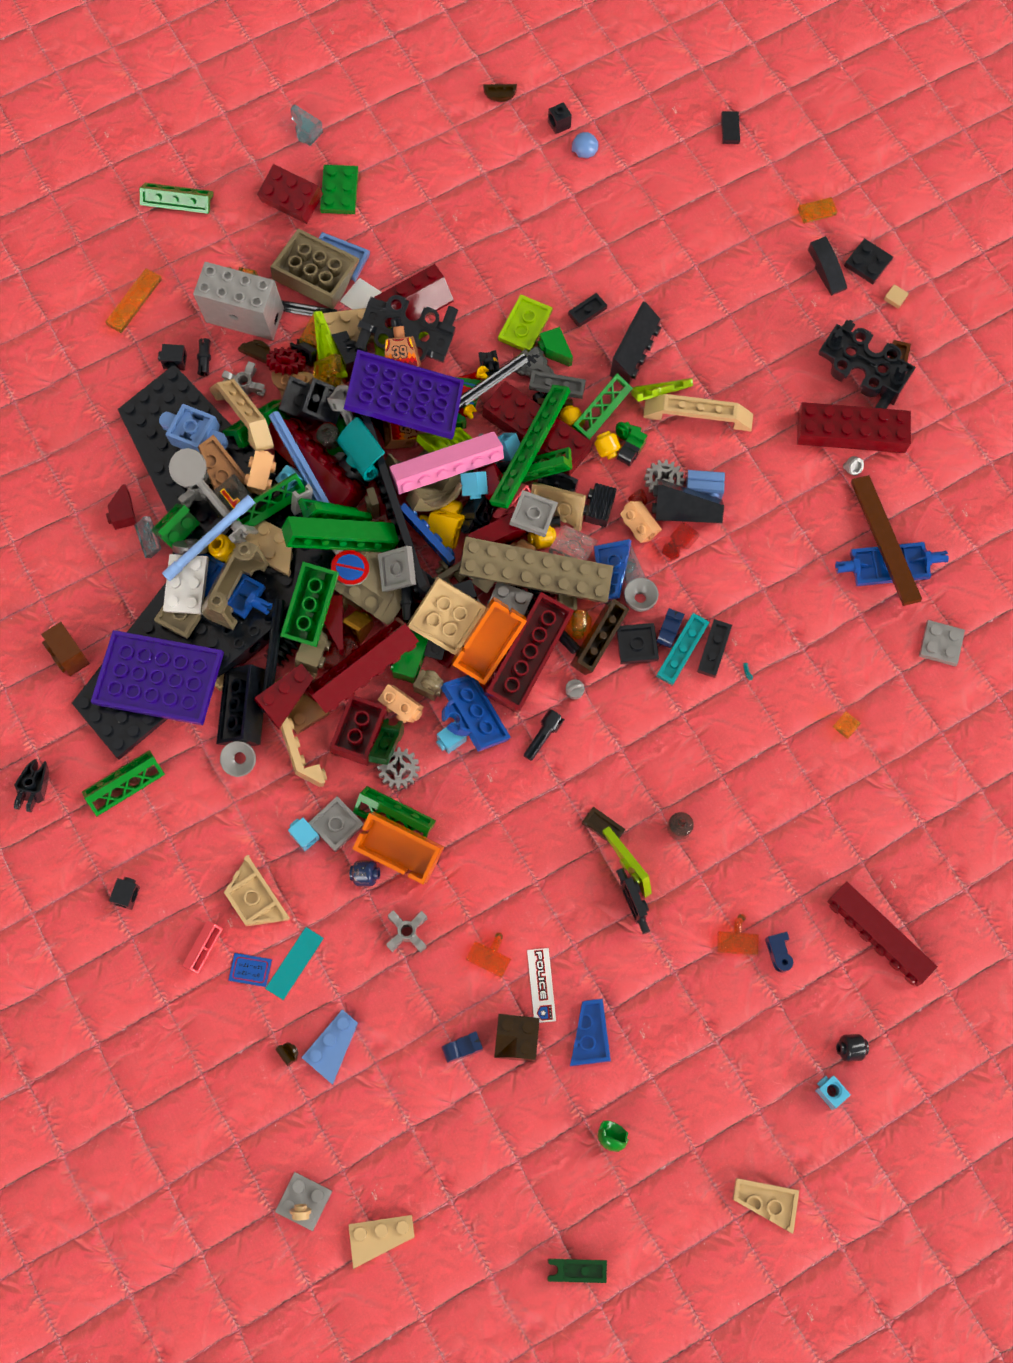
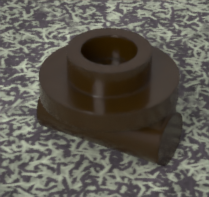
M286 1042L275 1049L287 1066L297 1061L298 1049L294 1044Z

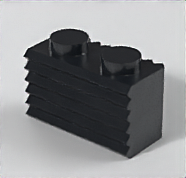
M595 483L594 489L590 488L587 498L590 499L589 505L585 504L583 515L586 516L585 522L602 527L607 526L616 495V488Z

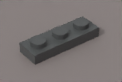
M532 370L529 390L548 393L552 385L567 386L571 391L568 397L582 399L586 380Z

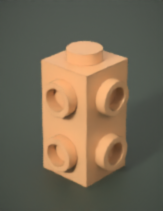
M264 450L260 452L255 451L254 457L250 456L248 467L251 468L250 474H246L244 485H247L246 492L260 495L271 488L272 480L269 477L270 473L275 472L276 462H273L274 455H271L270 452Z
M642 501L628 502L620 513L623 522L632 530L635 539L640 541V543L650 542L662 530Z
M388 684L378 698L382 705L387 706L388 712H395L397 714L396 718L403 721V723H414L423 713L422 709L424 706L394 685Z

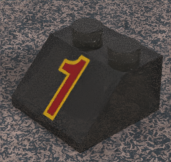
M235 474L213 491L229 511H232L247 495L254 499ZM205 497L215 515L222 520L224 517L211 501ZM245 512L243 515L239 517V519H241L244 515L250 512Z

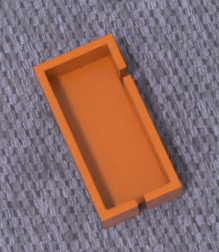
M493 596L487 609L464 642V647L462 646L457 655L453 657L452 665L485 685L526 624V616L513 608L509 610L507 604Z
M371 812L362 827L364 832L359 834L352 848L403 875L411 870L412 872L407 877L424 885L428 882L444 846L376 812Z

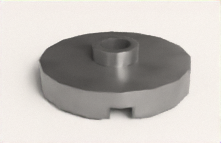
M186 539L174 542L172 550L176 554L183 555L184 552H187L199 540ZM208 546L205 549H203L199 554L208 553Z

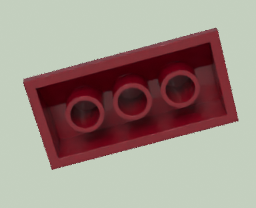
M435 264L374 297L384 302H387L393 295L405 297L409 301L405 314L412 321L418 320L421 317L424 307H430L438 311L454 302L445 277ZM395 301L391 307L394 310H398L402 304ZM391 318L385 321L388 327H391Z

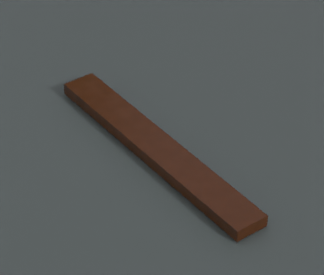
M870 476L852 479L851 484L902 605L906 606L921 602L920 592Z

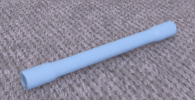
M249 495L245 496L220 522L177 561H174L162 572L164 577L171 581L192 559L256 502Z

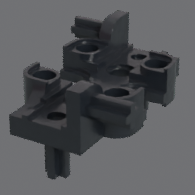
M393 295L387 302L370 297L363 318L358 323L360 334L355 347L365 350L372 335L374 336L376 346L385 351V344L379 343V338L383 335L393 338L392 328H387L385 321L389 318L399 317L401 318L402 326H404L405 337L413 336L416 348L423 352L422 356L419 357L420 362L422 363L428 357L444 363L455 334L456 327L453 324L458 309L448 306L443 322H440L439 314L435 309L424 307L421 317L418 320L412 321L405 314L409 304L405 297ZM395 301L402 304L398 310H394L391 307ZM428 315H433L436 320L433 323H428L425 318ZM421 332L429 334L427 341L423 342L419 339Z
M846 320L843 326L836 324L818 353L832 363L831 375L836 380L842 382L844 378L848 377L851 370L855 368L862 369L865 373V378L860 385L862 387L861 393L867 397H876L880 393L881 398L875 408L887 409L889 404L894 405L916 367L900 359L902 355L901 350L892 343H887L879 353L870 351L868 344L873 338L872 332L864 328H857L851 332L855 327L852 320ZM852 348L856 351V354L850 356L846 350ZM885 366L888 371L881 373L878 371V367Z

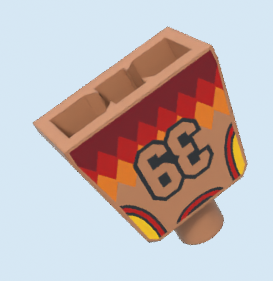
M404 326L393 327L394 338L386 339L384 357L419 367L421 362L414 337H405Z
M382 420L385 449L411 448L417 442V435L426 433Z

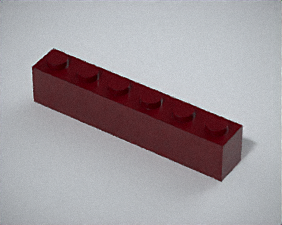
M847 881L827 901L830 904L831 910L837 914L840 913L845 918V923L851 928L857 929L860 932V937L864 941L870 942L880 956H885L895 970H900L905 975L904 978L911 985L919 986L923 984L938 967Z

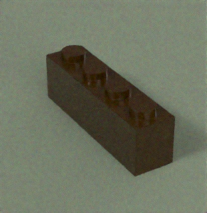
M616 599L606 603L570 665L584 675L592 673L630 609Z

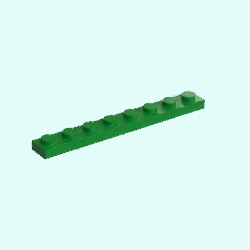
M552 385L489 501L492 506L506 509L510 506L571 392L569 387Z

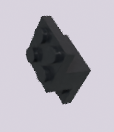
M290 376L277 411L310 425L318 420L335 427L333 424H337L340 411H333L327 398L331 396L336 387L314 377L307 383Z

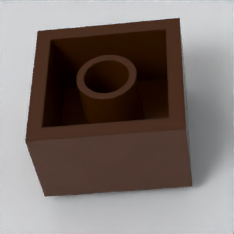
M62 622L41 634L44 638L42 644L63 673L67 671L72 676L90 664Z

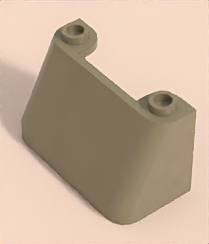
M246 541L241 542L229 554L202 604L201 612L205 618L232 630L235 628L238 621L232 616L234 609L227 605L229 598L243 573L252 577L254 571H265L269 564L257 545Z

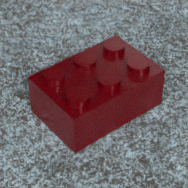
M273 164L257 195L263 203L307 224L323 192L318 185Z
M354 695L348 699L329 747L331 754L368 766V756L381 731V725L388 715L387 706Z

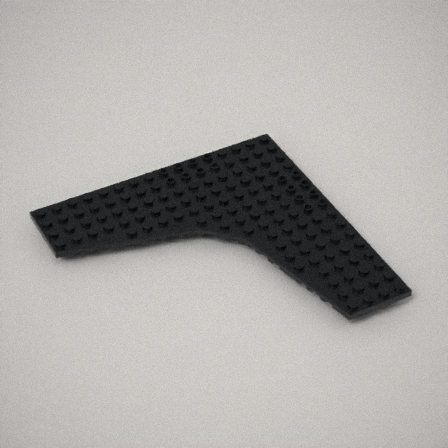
M172 365L118 408L167 512L176 504H181L178 498L188 489L177 484L170 475V460L181 448L173 446L165 435L167 431L159 423L160 416L164 412H171L177 415L182 404L215 416L221 426L219 429L221 433L231 426L175 365ZM226 436L228 446L225 450L245 475L250 474L251 468L248 467L250 456L254 457L255 450L250 445L238 448L234 436ZM275 472L270 473L271 487L278 484L275 480L278 475ZM209 484L208 486L214 492L212 484ZM243 484L231 493L230 496L233 500L238 497L241 501L247 495L254 499L258 494L246 492L247 485ZM275 491V492H273V493H272V496H271V500H273L274 498L278 497V496L281 495L283 492H280V491ZM226 499L221 501L229 511L233 510V507ZM194 500L188 509L200 524L184 540H200L206 534L205 530L217 518L222 520L224 517L214 505L212 506L206 500ZM257 502L254 510L262 507L266 502ZM291 504L265 519V521L281 529L288 516L303 517V514L301 512L294 515L291 511ZM245 512L239 519L241 520L246 517L250 512ZM293 547L290 576L267 566L265 571H254L252 577L245 574L266 587L260 598L271 603L273 606L275 599H283L285 601L281 631L302 563L306 562L331 570V562L336 556L332 549ZM165 583L127 631V633L222 650L224 655L218 672V678L231 668L246 663L269 643L273 606L271 610L267 609L269 611L267 615L253 607L245 619L232 613V616L238 621L233 630L222 625L217 627L201 618L189 638L186 639L154 621V618L164 605ZM101 665L72 704L116 758L120 760L168 719L93 705L91 699L102 667Z

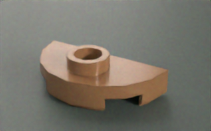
M272 372L271 378L274 385L279 391L284 392L290 376L288 374L282 376L281 373L275 374V372ZM291 374L292 377L304 382L307 381V377L304 375Z

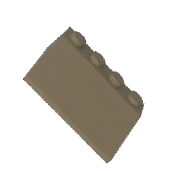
M298 228L270 266L273 280L334 309L347 288L358 265L359 258Z

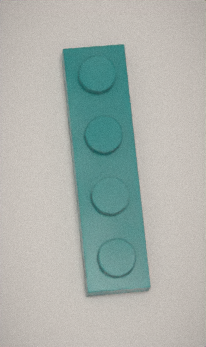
M695 613L691 615L657 673V678L672 686L674 685L708 627L709 621Z

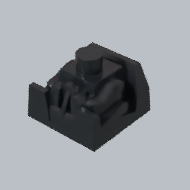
M347 331L332 334V337L348 377H344L347 383L351 378L357 350L368 351L367 348L363 350L355 347L356 341L351 340Z

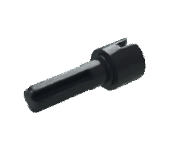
M551 709L547 711L541 720V729L524 753L525 758L532 761L551 733L558 731L565 721L564 718H561L560 714Z

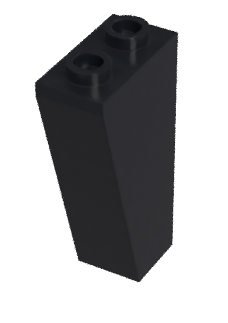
M657 479V485L653 486V496H656V501L652 503L651 513L655 515V520L723 523L724 503L722 499Z

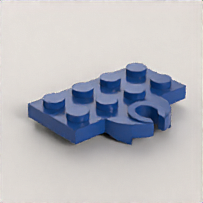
M466 675L443 683L441 689L449 702L442 710V721H446L451 717L456 722H451L446 727L455 735L469 736L478 752L504 743L511 738L476 679Z

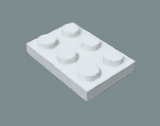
M169 554L168 567L182 555ZM196 556L171 581L166 579L164 612L202 614L201 607L205 597L209 562L207 556Z

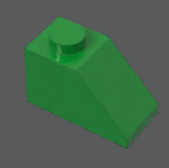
M560 327L540 333L537 344L544 352L545 357L568 367L572 366L573 356Z

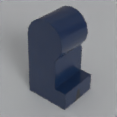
M670 608L668 609L657 639L658 644L671 648L685 614Z
M787 932L765 938L772 964L775 970L781 973L793 967V958L788 954L785 942L789 940Z
M476 1031L441 1047L447 1063L483 1051Z

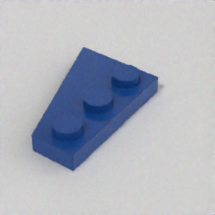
M630 539L594 546L595 561L613 566L608 600L620 598L632 542Z
M603 999L582 1001L570 1066L611 1062Z

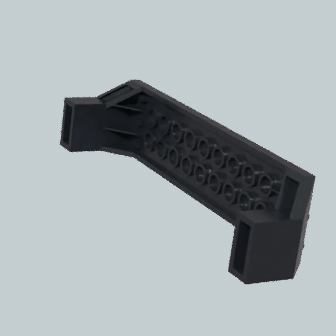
M354 412V418L359 417L378 442L371 420L372 417ZM382 455L374 463L378 469L375 482L377 488L380 489V497L382 503L385 504L387 518L391 523H394L399 539L397 548L412 546L416 585H413L414 599L423 600L436 579L420 567ZM472 580L452 585L477 600Z

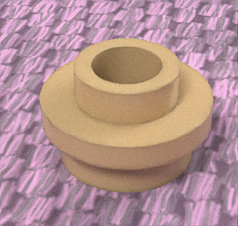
M307 1204L294 1205V1208L290 1209L292 1219L297 1221L309 1219L311 1208H308Z

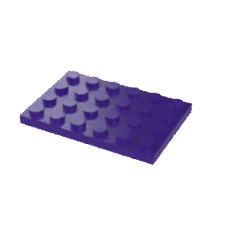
M357 350L343 409L452 440L455 433L464 380Z
M113 630L91 703L93 705L203 726L224 652L219 649Z

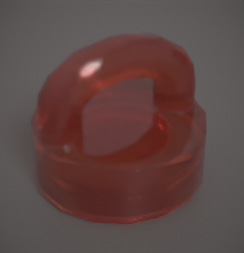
M643 489L637 490L628 497L629 502H636L642 498L644 505L647 504L648 500Z

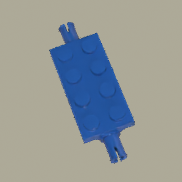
M925 542L899 544L914 581L930 579V566L932 563H947L949 560L946 550L940 552L928 551L925 547ZM878 547L851 549V561H836L835 569H838L836 570L837 574L844 572L854 573L856 586L893 583Z
M205 553L199 554V556H207L209 558L205 597H207L224 563ZM242 574L227 604L234 609L232 613L243 619L247 617L253 607L267 615L269 613L267 609L271 610L273 606L271 603L260 598L266 587L245 574Z

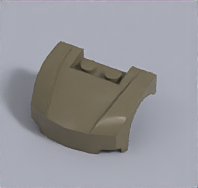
M424 449L417 457L428 454L429 452ZM390 453L385 459L389 475L390 466L403 462L395 459ZM461 474L408 491L405 500L413 511H434L443 508L460 494L463 486L461 485Z
M357 551L366 557L369 563V574L366 580L356 586H345L337 581L334 590L388 625L394 620L401 609V589L382 592L378 559L380 552Z

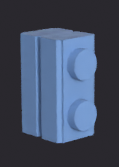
M688 470L686 488L722 499L725 487V472Z

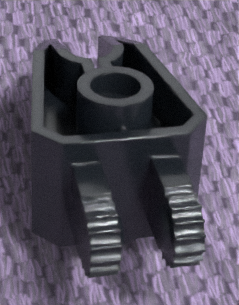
M482 494L479 499L469 498L460 513L465 515L461 531L467 534V537L468 534L490 524L494 507L485 494Z
M37 759L32 760L26 765L14 784L17 792L14 809L20 810L24 800L28 801L26 811L32 812L36 803L44 801L49 780V770L46 761L43 762L39 770Z

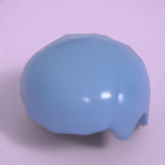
M582 132L574 138L571 150L579 158L588 159L593 157L598 151V140L591 133Z

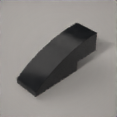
M825 236L810 242L808 252L816 263L815 269L831 296L846 290L847 285L841 266L827 237Z

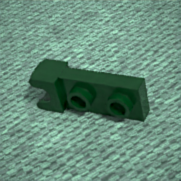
M384 719L381 731L368 756L369 762L388 765L398 742L404 734L403 721H398L396 725L391 726L388 724L389 719Z
M551 1258L547 1260L548 1264L555 1265L558 1269L555 1275L547 1277L548 1282L607 1283V1260Z

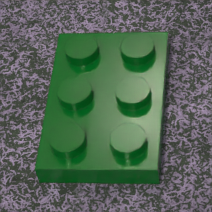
M324 165L321 213H356L358 166Z

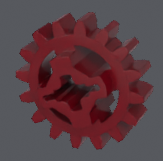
M283 347L280 349L274 348V351L270 350L269 354H267L266 366L269 367L270 371L275 370V374L281 373L282 376L285 374L289 376L291 374L298 375V372H303V369H305L306 357L303 356L302 352L297 353V349L291 350L290 347L287 349Z

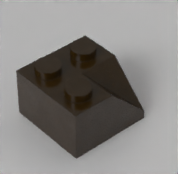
M499 1014L494 1058L535 1062L540 1018Z

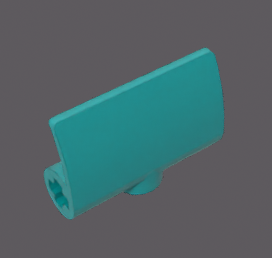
M356 417L341 432L337 442L348 456L346 462L351 467L356 468L364 480L370 481L378 474V469L374 463L385 454V451L362 420Z

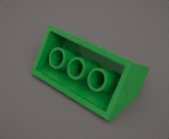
M306 562L302 563L280 635L281 637L317 647L339 572Z

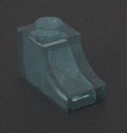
M294 104L290 110L292 120L297 124L295 127L297 138L300 142L311 146L323 133L322 121Z

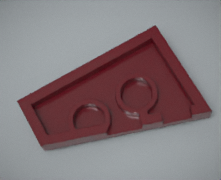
M300 664L256 696L254 700L279 730L314 678Z

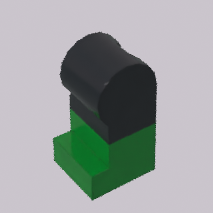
M633 428L621 448L617 460L631 466L646 444L648 435Z

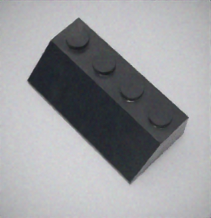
M644 301L612 359L610 377H614L618 373L628 384H630L632 379H636L639 373V365L644 364L647 357L645 354L647 350L650 351L654 344L653 338L654 336L658 337L662 328L659 326L661 319Z
M249 664L231 668L224 673L216 744L228 745L234 741H242L250 746L261 744L264 713L261 712V707L254 699L263 692L266 669Z

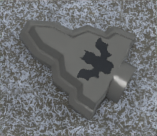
M538 346L530 351L525 349L521 352L527 355L528 362L514 371L520 376L526 375L531 378L532 370L555 374L553 369L547 365L548 360L543 356L544 352Z

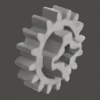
M667 459L664 463L658 460L657 465L652 463L651 467L647 468L644 480H646L645 487H649L648 492H653V486L657 485V479L674 483L673 479L675 477L676 484L683 486L682 484L685 481L682 478L684 472H679L680 466L674 467V461L668 464Z
M398 747L397 752H394L391 759L395 758L391 763L377 766L378 771H382L378 775L379 778H384L383 784L389 783L390 789L395 785L397 790H400L402 785L407 789V783L413 785V778L418 779L419 776L416 772L420 771V767L415 766L419 764V760L414 759L415 754L411 753L409 755L407 748L404 752H401V748ZM403 758L407 759L410 763H406ZM400 762L401 769L398 775L396 769ZM387 773L392 774L395 777V780L391 779L387 775Z

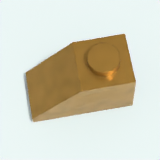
M357 610L343 621L345 635L360 644L363 643L374 627L372 617L366 612L361 613Z

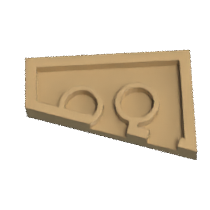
M537 482L532 484L531 493L558 502L554 515L560 516V521L572 525L573 529L578 532L582 529L586 495Z
M739 1178L735 1179L734 1201L793 1234L799 1190Z
M412 1215L349 1224L353 1269L414 1238Z

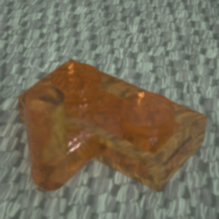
M740 914L735 919L734 932L718 931L717 952L758 955L759 934L742 933V925L746 919L745 915Z
M499 932L495 934V939L490 948L475 941L466 958L467 961L500 978L503 977L511 961L510 958L497 952L503 940V935Z

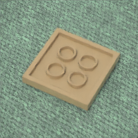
M437 577L407 626L445 650L457 655L487 607Z

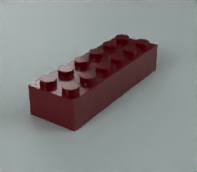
M504 381L483 405L482 416L505 433H516L521 443L541 406ZM556 418L537 455L569 447L571 449L572 470L562 473L571 476L591 452L592 441L559 418Z
M802 402L798 410L797 445L906 453L911 444V411L807 402Z
M283 419L327 499L332 504L357 507L367 493L364 484L357 479H349L345 475L346 471L339 466L338 459L325 451V447L312 439L313 436L309 432L300 428V424L296 420ZM271 422L268 428L273 441V448L299 472Z
M540 592L526 616V624L508 649L484 695L518 713L529 696L574 610Z
M397 617L311 683L307 690L325 713L333 712L339 707L340 702L344 699H350L358 688L367 686L371 678L375 675H381L389 664L398 662L401 659V655L406 651H412L419 641L406 623Z

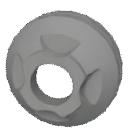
M646 578L631 580L626 585L624 591L626 604L631 609L640 612L653 608L659 596L657 586ZM643 594L646 600L643 603H639L635 600V596Z
M234 741L223 748L220 755V763L227 774L241 777L253 770L256 763V754L249 744L242 741ZM238 752H242L246 757L245 762L242 764L235 761V755Z

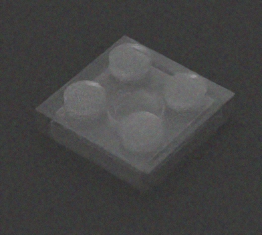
M564 525L551 545L549 553L588 560L598 540Z

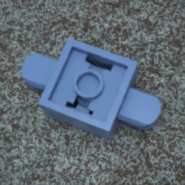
M182 404L177 415L171 412H164L159 418V423L167 431L165 435L173 446L181 449L190 448L199 452L198 446L212 435L217 438L224 449L228 446L225 434L219 432L220 424L216 417Z

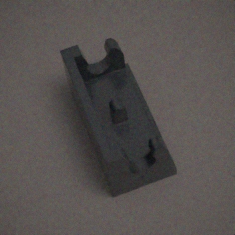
M561 472L538 478L537 483L575 492L578 479Z

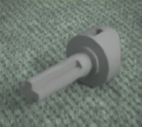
M339 385L327 400L333 411H340L346 425H348L354 419L351 411L343 409L348 386Z

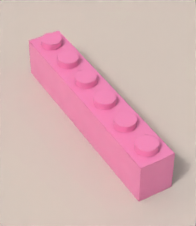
M493 431L389 467L391 480L400 495L504 459L503 445Z

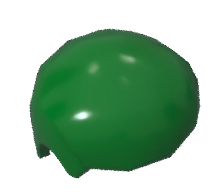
M608 1120L601 1123L597 1138L600 1144L608 1151L619 1152L626 1147L629 1141L627 1139L628 1132L622 1126Z

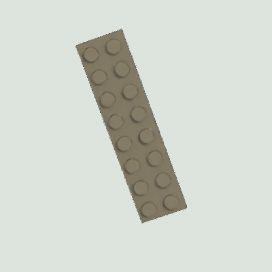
M465 537L459 575L605 604L608 603L613 572L612 565L471 537Z

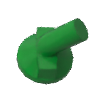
M618 422L616 424V434L621 439H627L633 428L641 431V427L630 425L629 422Z

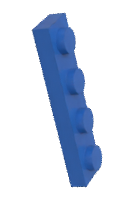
M405 503L400 506L404 519L448 567L455 563V553L450 547L446 548L441 543L443 542L441 537L437 533L433 534L429 530L430 526L424 519L420 520L416 516L417 512L413 511L410 506L408 507Z

